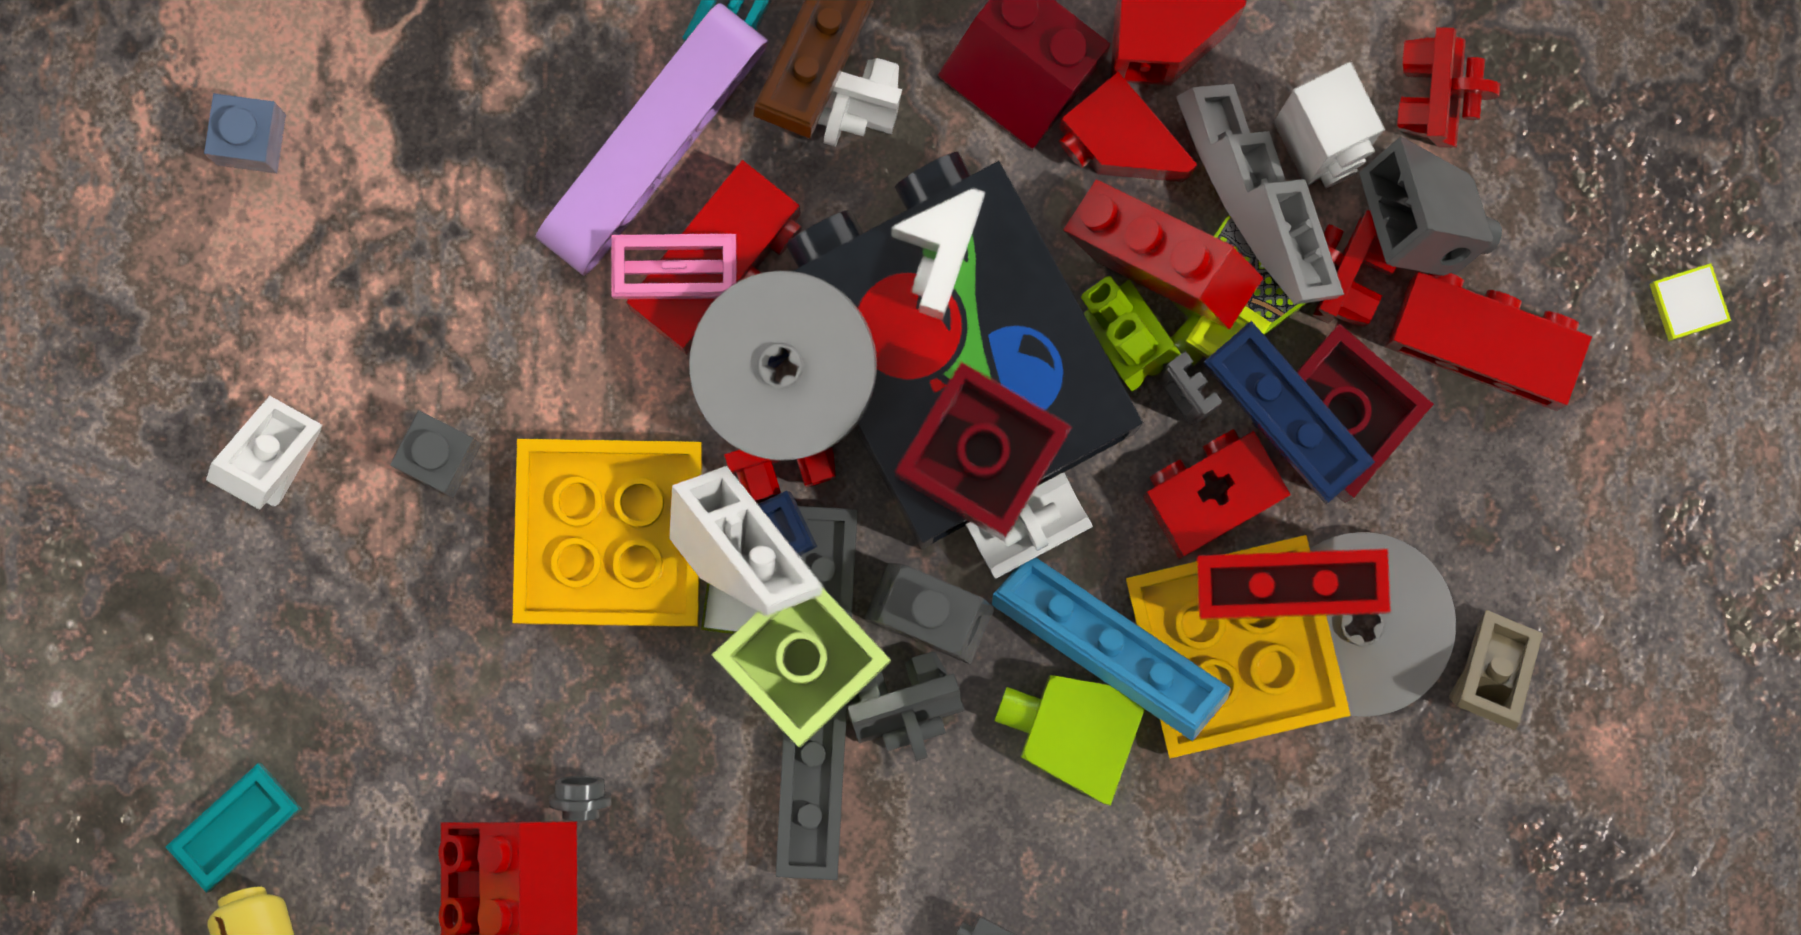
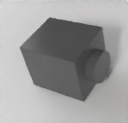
M418 410L390 466L454 498L482 444L473 437Z

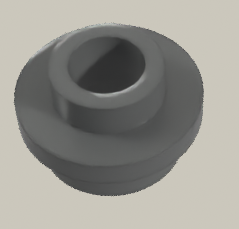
M570 776L555 780V793L549 796V807L562 811V819L569 821L599 818V809L611 806V794L605 792V779L596 776Z

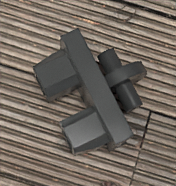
M936 652L912 657L909 661L905 662L911 687L888 693L881 671L852 699L853 705L847 706L859 744L883 736L887 752L911 744L916 761L928 758L923 740L946 734L942 718L964 711L954 673L947 675Z

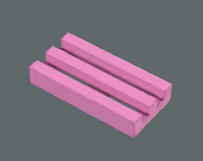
M736 234L612 235L613 299L718 298L729 287L736 284ZM723 249V260L625 261V250ZM723 274V283L625 284V275Z

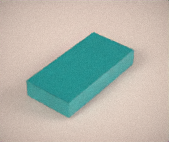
M257 763L165 847L206 893L211 892L302 808L263 764Z

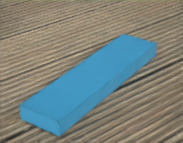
M1034 558L1017 567L993 594L992 606L1191 741L1197 737L1229 697L1231 689L1229 686L1038 558Z

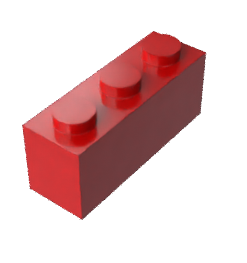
M741 160L682 234H736V283L748 277L761 274L762 272L757 268L768 254L773 250L778 255H781L787 249L786 244L799 234L802 226L796 220L801 215L800 205L744 160ZM723 249L668 250L660 260H723ZM648 274L642 283H723V274ZM717 298L628 299L626 304L633 313L687 355L691 350L693 337L699 322Z
M1097 179L1063 229L1095 262L1229 330L1263 280V277L1234 246Z
M1418 272L1410 279L1385 348L1554 411H1558L1568 405L1592 336L1577 331L1580 324L1578 321L1551 311H1545L1543 317H1539L1520 310L1521 300L1500 291L1487 290L1485 296L1462 288L1464 279L1452 273L1442 276L1431 273L1426 275Z
M1388 549L1197 556L1200 620L1389 614L1391 612Z

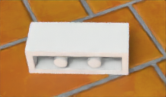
M1351 62L1295 88L1273 122L1301 178L1306 180L1307 186L1322 180L1325 188L1334 186L1358 173L1357 168L1366 163L1365 158L1375 152L1372 145L1385 130Z

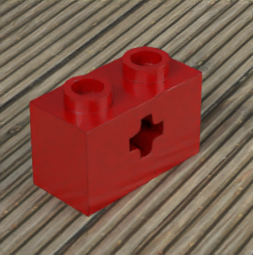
M1232 429L1204 445L1202 448L1208 457L1188 469L1180 459L1149 477L1154 488L1147 491L1143 498L1179 559L1291 495L1254 431L1239 438L1235 429ZM1208 475L1209 479L1213 482L1219 481L1222 478L1225 480L1229 488L1221 494L1224 505L1219 506L1214 499L1202 502L1198 495V492L1205 486L1202 476Z

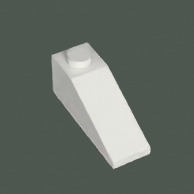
M727 466L672 486L669 539L700 579L765 616L822 595L821 583Z

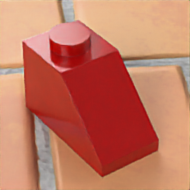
M1119 72L1114 74L1061 119L1059 129L1065 136L1059 140L1060 145L1080 168L1089 163L1098 175L1184 182L1193 174L1197 163Z

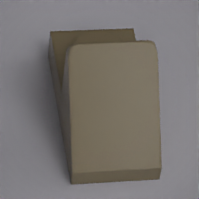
M1486 610L1477 624L1466 667L1450 692L1449 699L1457 707L1516 730L1522 716L1543 633Z

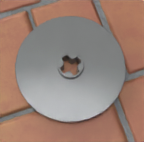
M773 271L757 274L739 281L724 291L710 305L699 322L693 337L689 360L691 385L695 399L712 428L738 449L754 456L774 460H791L811 456L830 448L843 439L856 426L867 409L873 394L877 372V358L872 334L867 322L855 304L843 292L828 282L812 275L791 271ZM787 348L791 351L789 361L798 365V371L796 375L784 376L781 383L775 380L776 370L768 366V359L770 356L782 355L784 349Z
M1356 532L1335 536L1322 541L1310 548V552L1388 549L1391 612L1389 614H1378L1381 623L1373 628L1376 638L1365 642L1360 635L1349 637L1345 626L1353 621L1352 615L1326 616L1351 716L1369 717L1391 713L1408 706L1423 696L1436 683L1446 668L1453 650L1456 635V615L1452 596L1446 582L1434 564L1425 555L1411 545L1394 537L1370 532Z

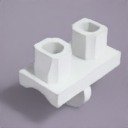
M879 58L868 59L863 77L841 72L818 121V124L827 126L824 144L835 147L841 130L863 137L866 127L892 134L902 89L898 88L899 66L896 63Z
M1064 472L1036 487L1004 542L971 522L965 525L994 580L1093 527Z

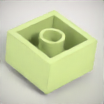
M823 588L822 595L768 616L757 612L712 654L798 747H802L891 663L889 657Z

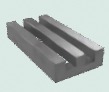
M1185 351L1167 364L1159 375L1158 382L1189 425L1193 424L1195 426L1212 414L1222 401L1215 392L1206 399L1201 395L1199 391L1207 383V380L1201 372L1191 379L1188 377L1185 371L1193 361Z

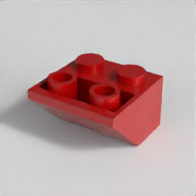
M1118 0L1114 10L1111 77L1119 72L1128 83L1171 86L1235 29L1246 6V0Z
M577 821L441 822V843L439 846V861L441 864L439 923L441 935H578Z

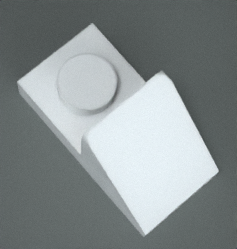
M970 189L892 227V237L937 252L935 260L923 256L912 288V293L922 296L919 312L943 320L983 203L985 192Z
M269 396L213 460L206 480L259 510L265 503L277 506L282 501L320 434L322 424Z

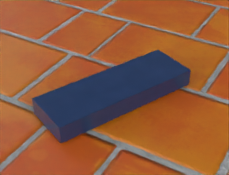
M1252 321L1202 363L1325 504L1329 503L1375 463L1371 456Z

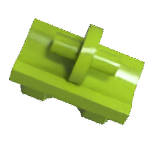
M1107 276L1082 294L1081 299L1088 308L1083 314L1104 352L1131 391L1141 386L1147 375H1157L1162 371L1164 363H1169L1181 355L1177 346L1130 279L1121 286H1118L1111 276Z

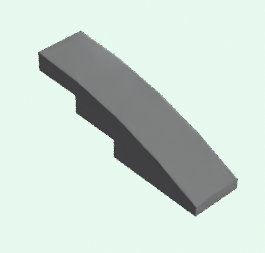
M1234 84L1192 87L1176 96L1198 155L1225 209L1257 259L1294 305L1336 299L1344 295L1306 180H1285L1270 132L1250 133Z

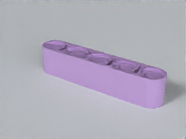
M722 3L714 6L550 212L538 229L536 239L583 276L587 275L612 247V235H621L754 67L768 46L769 40Z

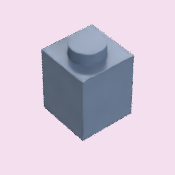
M213 93L204 154L217 166L277 174L286 114L274 101Z

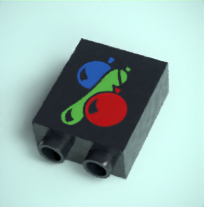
M959 151L947 154L924 165L895 185V189L907 210L863 233L852 211L845 210L809 227L786 244L798 266V269L792 272L812 275L835 286L855 304L867 322L876 351V381L868 407L856 424L855 429L921 550L965 527L970 522L895 478V471L961 361L1072 426L1037 486L1135 435L1143 425L1140 415L1000 161L972 175ZM970 189H976L985 192L983 203L944 318L941 320L919 312L922 296L912 293V288L923 256L935 260L937 252L892 237V227Z

